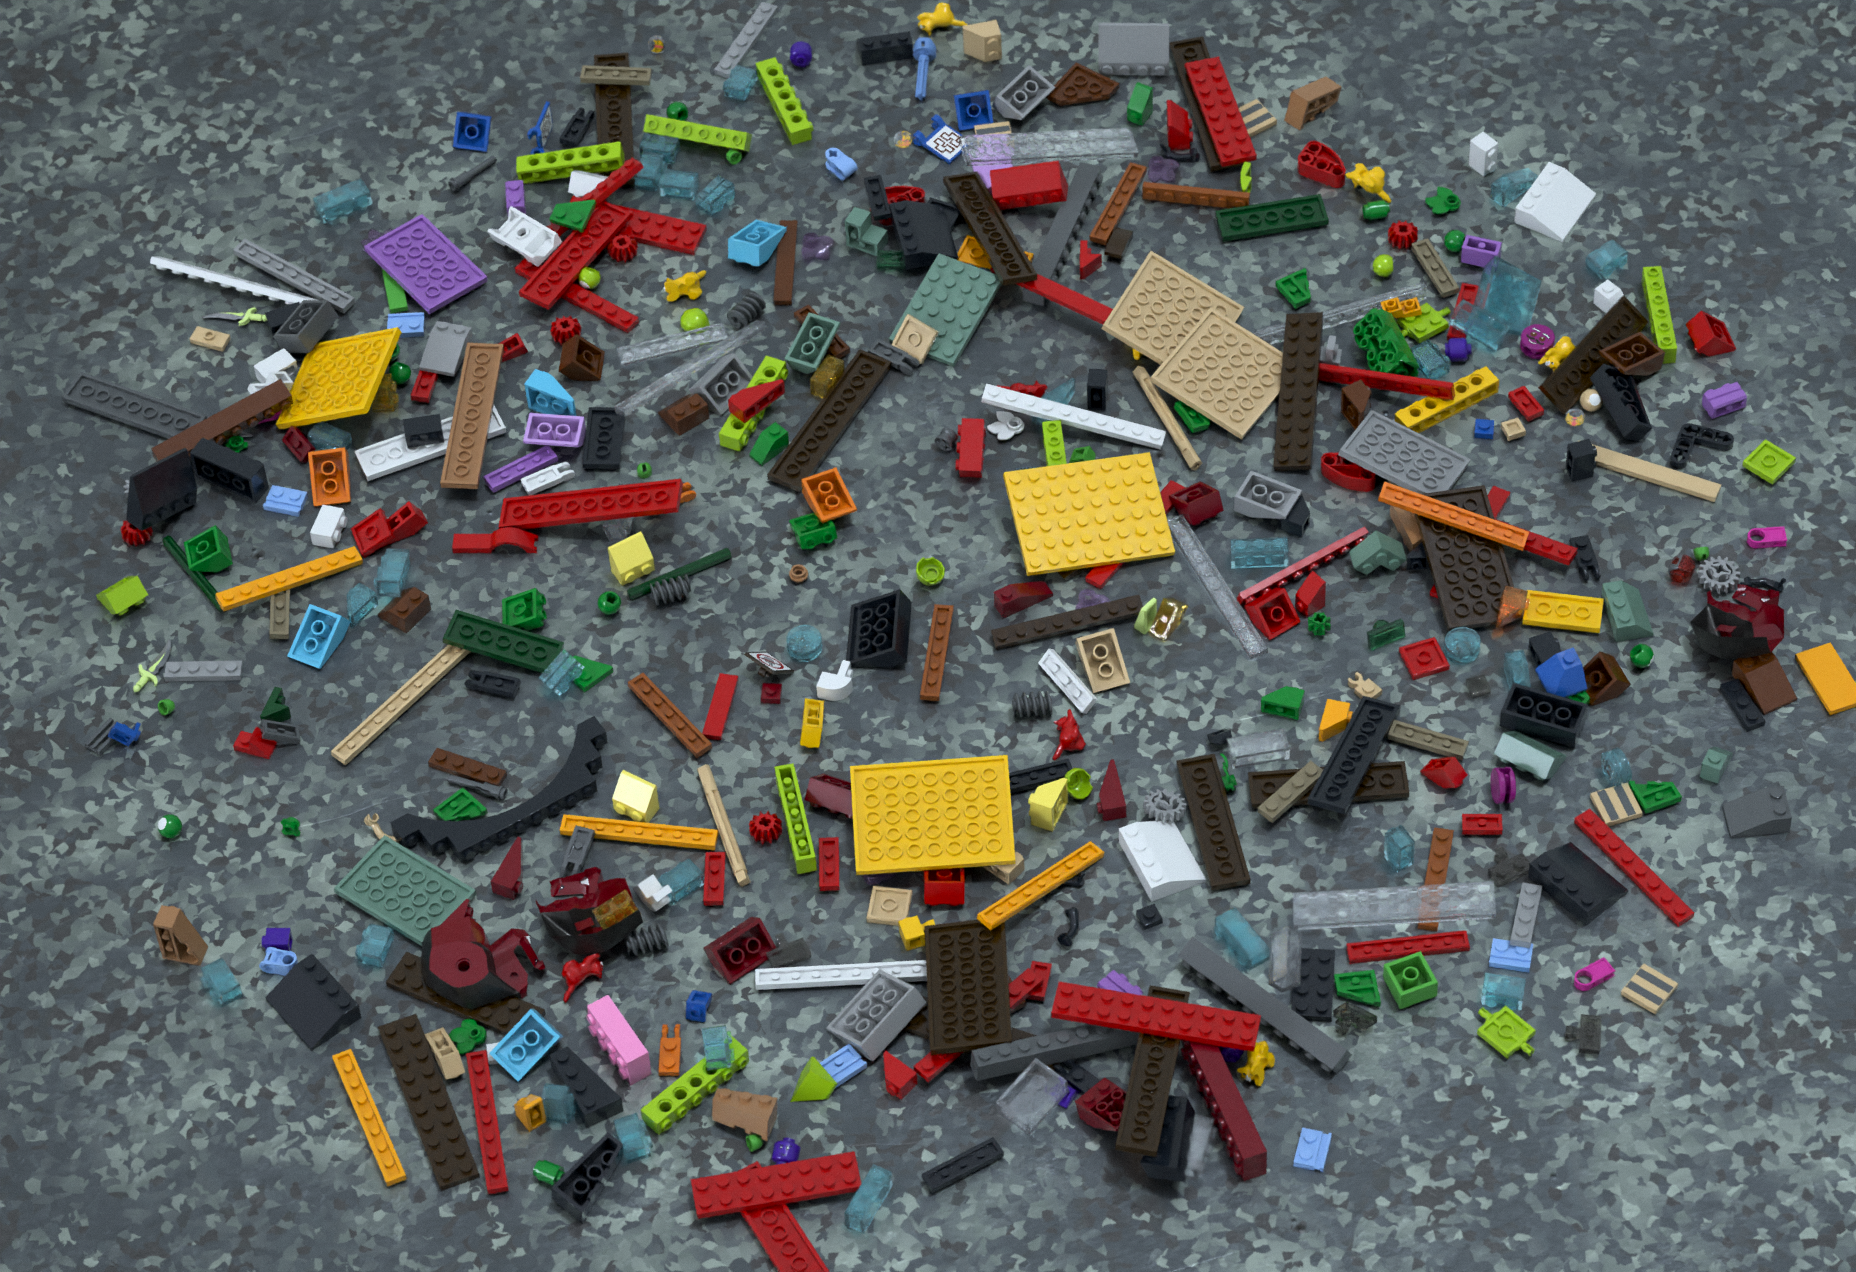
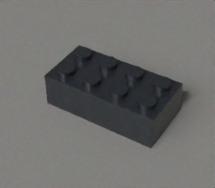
M201 438L190 452L195 476L256 503L269 488L264 464L259 460H253L245 454H239L228 447H223L205 438Z
M1513 683L1501 710L1500 726L1575 748L1587 719L1588 704Z

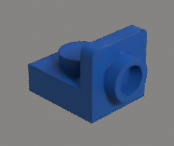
M116 722L110 729L108 737L129 746L132 741L136 742L139 738L141 723L137 722L131 729L125 724Z
M692 990L686 1001L687 1020L706 1021L707 1008L712 1001V993Z

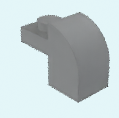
M1329 335L1327 347L1321 346L1320 363L1339 366L1342 349H1338L1339 344H1335L1337 336Z

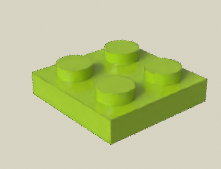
M1765 439L1743 461L1742 466L1769 483L1774 484L1795 463L1796 457Z

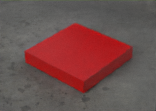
M381 508L350 528L360 554L364 558L395 538L385 512Z
M1435 637L1399 647V653L1413 680L1450 669V665Z

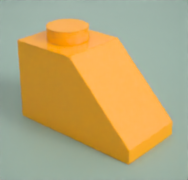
M1327 699L1319 728V741L1323 742L1345 731L1347 723H1349L1353 716V711H1350V703Z
M530 1094L514 1104L516 1116L529 1132L547 1122L541 1097Z

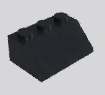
M910 31L857 39L862 66L914 58Z

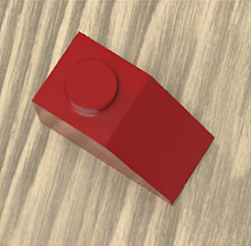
M1314 571L1308 575L1295 594V607L1307 618L1325 606L1326 582Z
M1456 757L1431 759L1420 771L1423 776L1444 789L1458 788L1463 784L1464 778L1468 775Z
M885 1051L883 1055L886 1090L890 1095L897 1096L902 1100L918 1084L917 1073Z

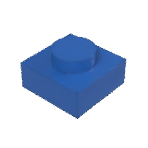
M1476 419L1474 438L1493 439L1494 420Z

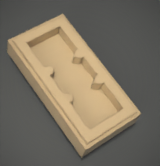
M197 326L190 337V343L223 352L231 337L229 334Z

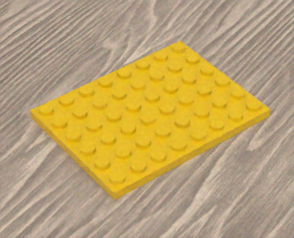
M1150 452L1009 471L1003 474L1027 576L1173 556L1175 554Z
M1008 755L850 766L856 875L1016 864Z

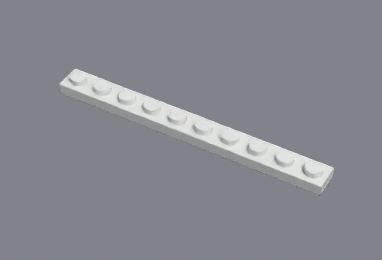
M151 256L150 264L156 265L157 269H172V273L180 275L187 273L188 277L193 279L201 277L208 283H215L216 281L222 287L231 288V286H234L237 291H252V295L260 297L267 295L270 300H285V304L288 305L296 302L301 303L303 300H317L168 258Z
M986 384L981 401L982 403L1050 421L1061 420V424L1159 450L1162 448L1166 431L990 384Z
M926 960L755 969L756 990L866 984L879 969L904 982L927 981Z

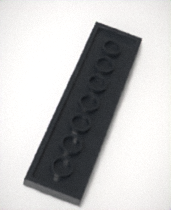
M1367 696L1362 697L1308 797L1309 805L1341 814L1347 812L1388 735L1393 721L1396 720L1400 712V705Z

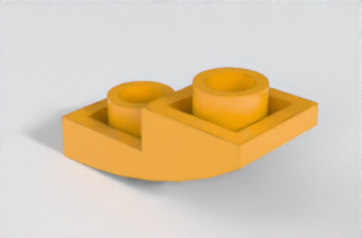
M1398 297L1380 302L1382 309L1392 313L1394 318H1406L1422 314L1417 297L1401 302Z

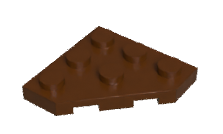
M1076 62L1054 85L1055 89L1046 99L1060 106L1110 99L1119 89V83Z

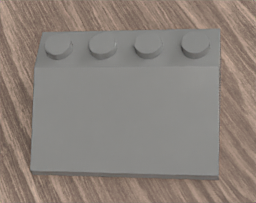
M1099 23V74L1169 76V23Z
M879 969L826 1028L844 1043L850 1044L861 1056L874 1061L916 1013L921 1010L926 1001L914 986Z

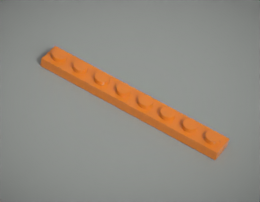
M1385 481L1378 498L1380 502L1521 551L1524 549L1529 531Z

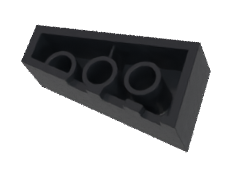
M568 1046L549 1055L552 1070L586 1128L624 1111L622 1098Z
M1169 1095L1157 1157L1143 1155L1140 1162L1149 1178L1185 1182L1187 1155L1191 1146L1190 1135L1193 1132L1195 1111L1187 1097Z

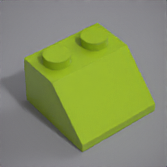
M136 575L123 578L96 596L111 614H119L120 616L129 611L128 607L131 605L137 606L143 603L148 593Z

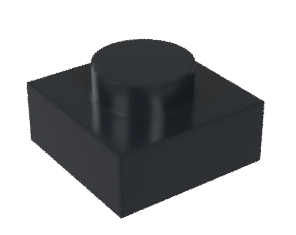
M1224 728L1207 734L1210 743L1222 745L1227 743V739L1232 738L1230 730Z
M1155 904L1136 910V916L1144 930L1163 923V918Z

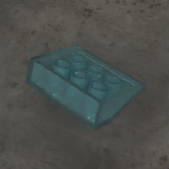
M1495 255L1484 266L1469 320L1486 329L1521 335L1522 331L1530 326L1542 281Z

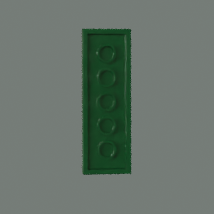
M1321 194L1215 211L1223 242L1329 225Z
M455 610L443 637V643L550 676H552L564 648V642L459 610Z

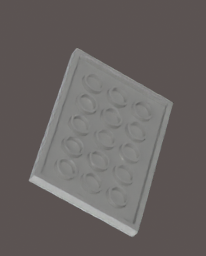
M1373 410L1369 412L1349 437L1338 454L1346 460L1398 486L1419 494L1450 490L1468 467L1471 460Z

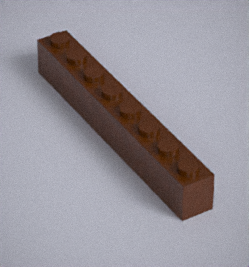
M279 379L151 448L153 457L158 462L186 448L191 461L190 452L201 438L212 440L216 444L221 445L232 436H238L247 428L255 427L260 421L273 417L275 413L281 410L288 409L293 404L292 395L283 381Z

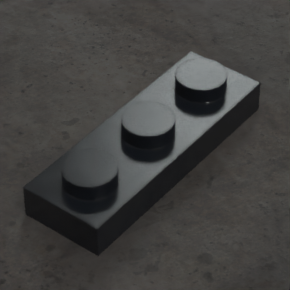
M881 175L865 177L864 185L873 220L890 219L891 211Z
M1738 678L1720 684L1721 692L1747 732L1765 726V719Z

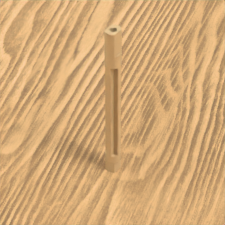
M1137 366L1133 371L1137 381L1191 470H1197L1202 465L1200 458L1154 383L1150 382L1151 377L1146 369Z
M705 764L698 768L697 772L734 876L743 887L751 883L747 874L748 871L711 768Z

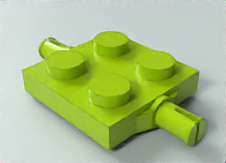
M1428 303L1420 306L1421 315L1397 318V323L1403 328L1401 331L1403 336H1409L1418 343H1421L1449 328V322L1443 317L1451 312L1448 307L1436 311Z
M1507 1006L1493 1014L1484 1007L1478 1011V1014L1486 1021L1477 1029V1034L1503 1056L1508 1058L1520 1049L1529 1056L1534 1053L1535 1049L1527 1041L1535 1035L1536 1030Z

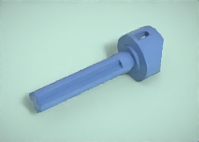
M927 37L918 38L913 47V57L919 61L915 98H919V100L926 98L929 62L936 58L937 48L933 41Z

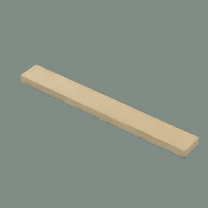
M1595 445L1597 449V456L1595 457L1597 466L1715 502L1721 490V484Z

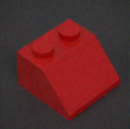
M1167 100L1168 147L1171 150H1190V142H1193V131L1189 132V129H1192V119H1188V111L1173 101Z
M1701 310L1686 323L1688 335L1693 340L1694 348L1698 353H1703L1710 357L1736 350L1723 321Z
M1273 588L1244 606L1252 623L1268 640L1275 638L1301 622L1285 588Z

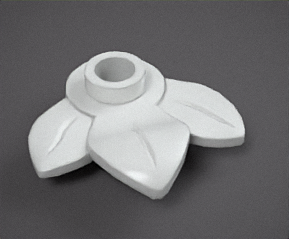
M998 411L996 413L998 421L987 426L989 432L998 435V440H1008L1014 434H1019L1024 430L1023 421L1019 417H1014L1012 413Z

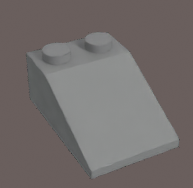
M437 321L431 330L419 370L454 376L464 360L467 343H472V327Z
M1250 471L1234 497V511L1252 518L1286 519L1300 497L1302 490Z

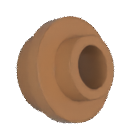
M794 565L789 572V577L794 582H803L808 578V570L803 565Z

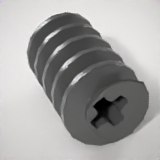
M751 291L728 311V321L735 328L746 327L752 321V318H756L757 314L761 313V309L766 308V303L760 295Z
M684 574V580L677 576L676 582L671 577L669 584L665 579L662 580V585L655 581L653 587L650 583L652 597L657 606L660 599L666 604L668 597L674 602V596L681 600L682 594L689 598V592H691L687 574Z
M1038 691L1036 697L1033 692H1030L1028 698L1025 692L1022 693L1021 698H1019L1018 693H1015L1012 699L1013 717H1015L1016 712L1019 713L1020 717H1023L1024 711H1026L1028 717L1031 716L1032 711L1038 716L1040 710L1044 716L1047 710L1052 715V699L1049 691H1045L1044 697L1041 691Z
M659 923L656 924L655 930L651 925L648 926V932L642 927L640 934L634 930L632 936L629 934L625 938L629 957L631 951L638 955V949H641L643 954L646 953V947L653 951L655 944L658 949H661L662 943L669 947L665 929Z

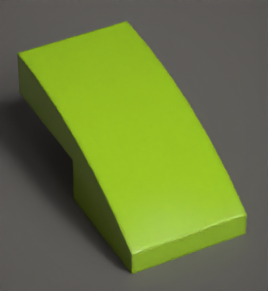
M1244 162L1241 170L1240 192L1250 193L1252 190L1251 163Z

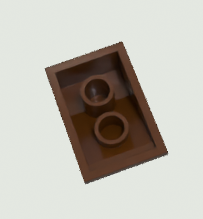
M1638 332L1600 350L1599 354L1625 375L1648 376L1661 369L1665 352L1644 334Z
M1772 652L1734 660L1732 676L1735 679H1739L1763 715L1797 701V696L1778 659Z

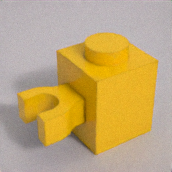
M918 916L906 917L898 921L899 933L906 951L925 946V926L935 925L933 919L923 924L920 923Z

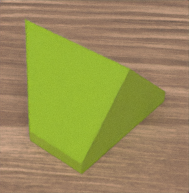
M814 1056L809 1059L802 1070L790 1102L828 1099L837 1086V1082Z

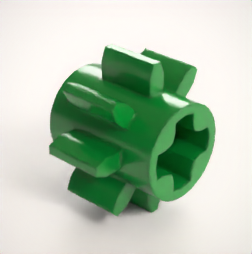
M1324 612L1314 613L1312 618L1308 617V631H1312L1315 636H1324L1326 630H1331V618L1326 617Z

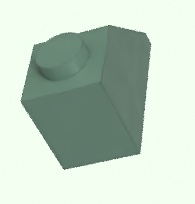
M1715 746L1710 748L1702 762L1700 778L1719 784L1733 753Z

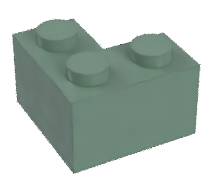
M854 207L845 220L846 245L878 257L888 243V232L882 227L871 224V212Z
M1377 530L1349 551L1354 569L1366 575L1380 565L1394 571L1407 561L1402 543Z

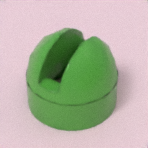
M730 149L726 153V158L734 165L740 162L742 155L738 150Z
M640 463L637 466V474L640 478L645 479L652 475V468L649 463Z
M1708 547L1693 549L1694 556L1698 561L1708 559Z
M164 699L158 703V710L162 715H168L175 709V703L170 699Z
M751 1134L746 1136L748 1149L753 1152L762 1147L763 1140L760 1135Z

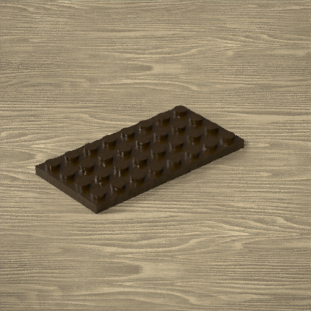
M1485 485L1422 494L1494 519ZM1415 514L1448 632L1522 621L1523 615L1502 544Z
M979 920L925 926L931 1055L972 1051L998 1044L1012 1043L1005 922L992 930H989Z

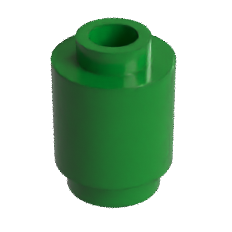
M1378 200L1362 205L1364 219L1374 220L1387 217V213H1390L1388 202L1385 203V200Z
M539 1160L533 1170V1175L538 1180L550 1185H554L565 1174L562 1166L547 1160Z

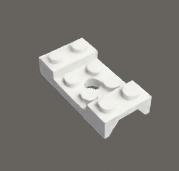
M512 206L509 208L508 220L498 230L489 229L487 231L495 242L502 246L507 245L522 254L527 261L537 267L562 243L556 232Z

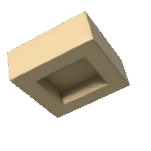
M1519 418L1501 423V429L1508 441L1526 435V430Z

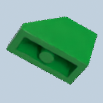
M1137 82L1127 106V120L1143 126L1153 113V88Z
M774 422L761 432L749 456L761 466L765 465L789 446L788 431Z
M1285 686L1261 698V712L1299 720L1304 705L1305 690Z

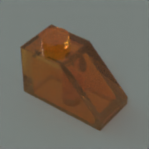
M1505 586L1501 596L1495 628H1501L1522 616L1523 611L1527 610L1529 606L1528 591Z

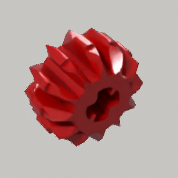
M1398 220L1397 223H1392L1388 229L1389 243H1392L1393 247L1398 246L1399 250L1401 248L1407 250L1408 247H1411L1412 243L1418 240V229L1414 226L1413 222L1408 223L1407 220L1405 222Z
M619 233V236H614L613 239H610L607 250L612 260H617L618 263L622 260L626 263L628 259L633 260V256H637L638 244L633 236H629L627 233L625 235Z
M564 315L561 319L556 318V322H552L550 330L555 343L559 342L560 345H563L576 334L581 336L582 331L577 318L573 319L571 315L568 318H565Z
M123 521V526L120 529L122 539L129 546L132 544L136 547L138 544L144 545L145 541H150V536L153 535L152 527L141 531L128 521Z
M760 811L759 816L753 815L752 821L749 823L750 835L754 837L755 842L761 840L762 844L765 841L771 844L772 839L778 840L779 835L782 834V821L776 813L771 815L769 811L766 814Z

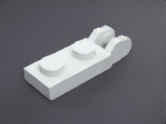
M563 462L522 478L521 484L528 495H533L563 481L567 482L573 479L575 472L569 470L570 464L568 462Z

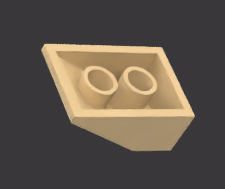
M1114 628L1076 639L1077 651L1093 694L1130 684Z

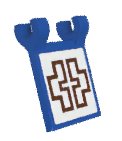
M547 101L536 126L527 132L529 140L534 135H536L537 147L531 150V155L545 153L544 147L553 128L550 102Z
M936 114L931 119L934 121L931 127L935 130L928 137H925L918 130L913 134L915 137L913 143L917 146L925 147L950 165L972 145V141L948 126Z

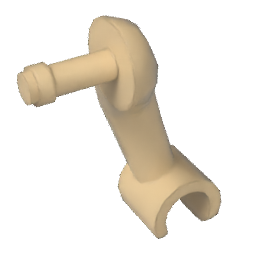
M377 813L373 815L372 819L369 814L365 817V824L372 827L379 840L385 835L400 843L394 836H389L381 830L377 823L379 819Z

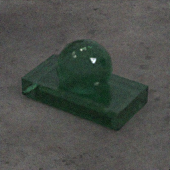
M1402 619L1390 623L1385 620H1378L1374 623L1373 629L1367 631L1368 647L1371 650L1406 637L1405 625Z

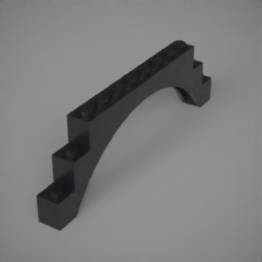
M595 716L578 724L574 746L566 764L554 780L539 794L520 806L498 815L466 821L431 820L407 813L390 822L393 835L405 848L414 846L422 841L432 856L443 853L446 849L451 848L461 863L471 860L478 854L490 850L495 845L507 841L514 835L524 832L531 826L541 823L550 816L556 815L569 806H573L586 797H591L594 793L598 792L596 780L591 773L597 772L603 767L601 755L596 749L608 743L606 731Z

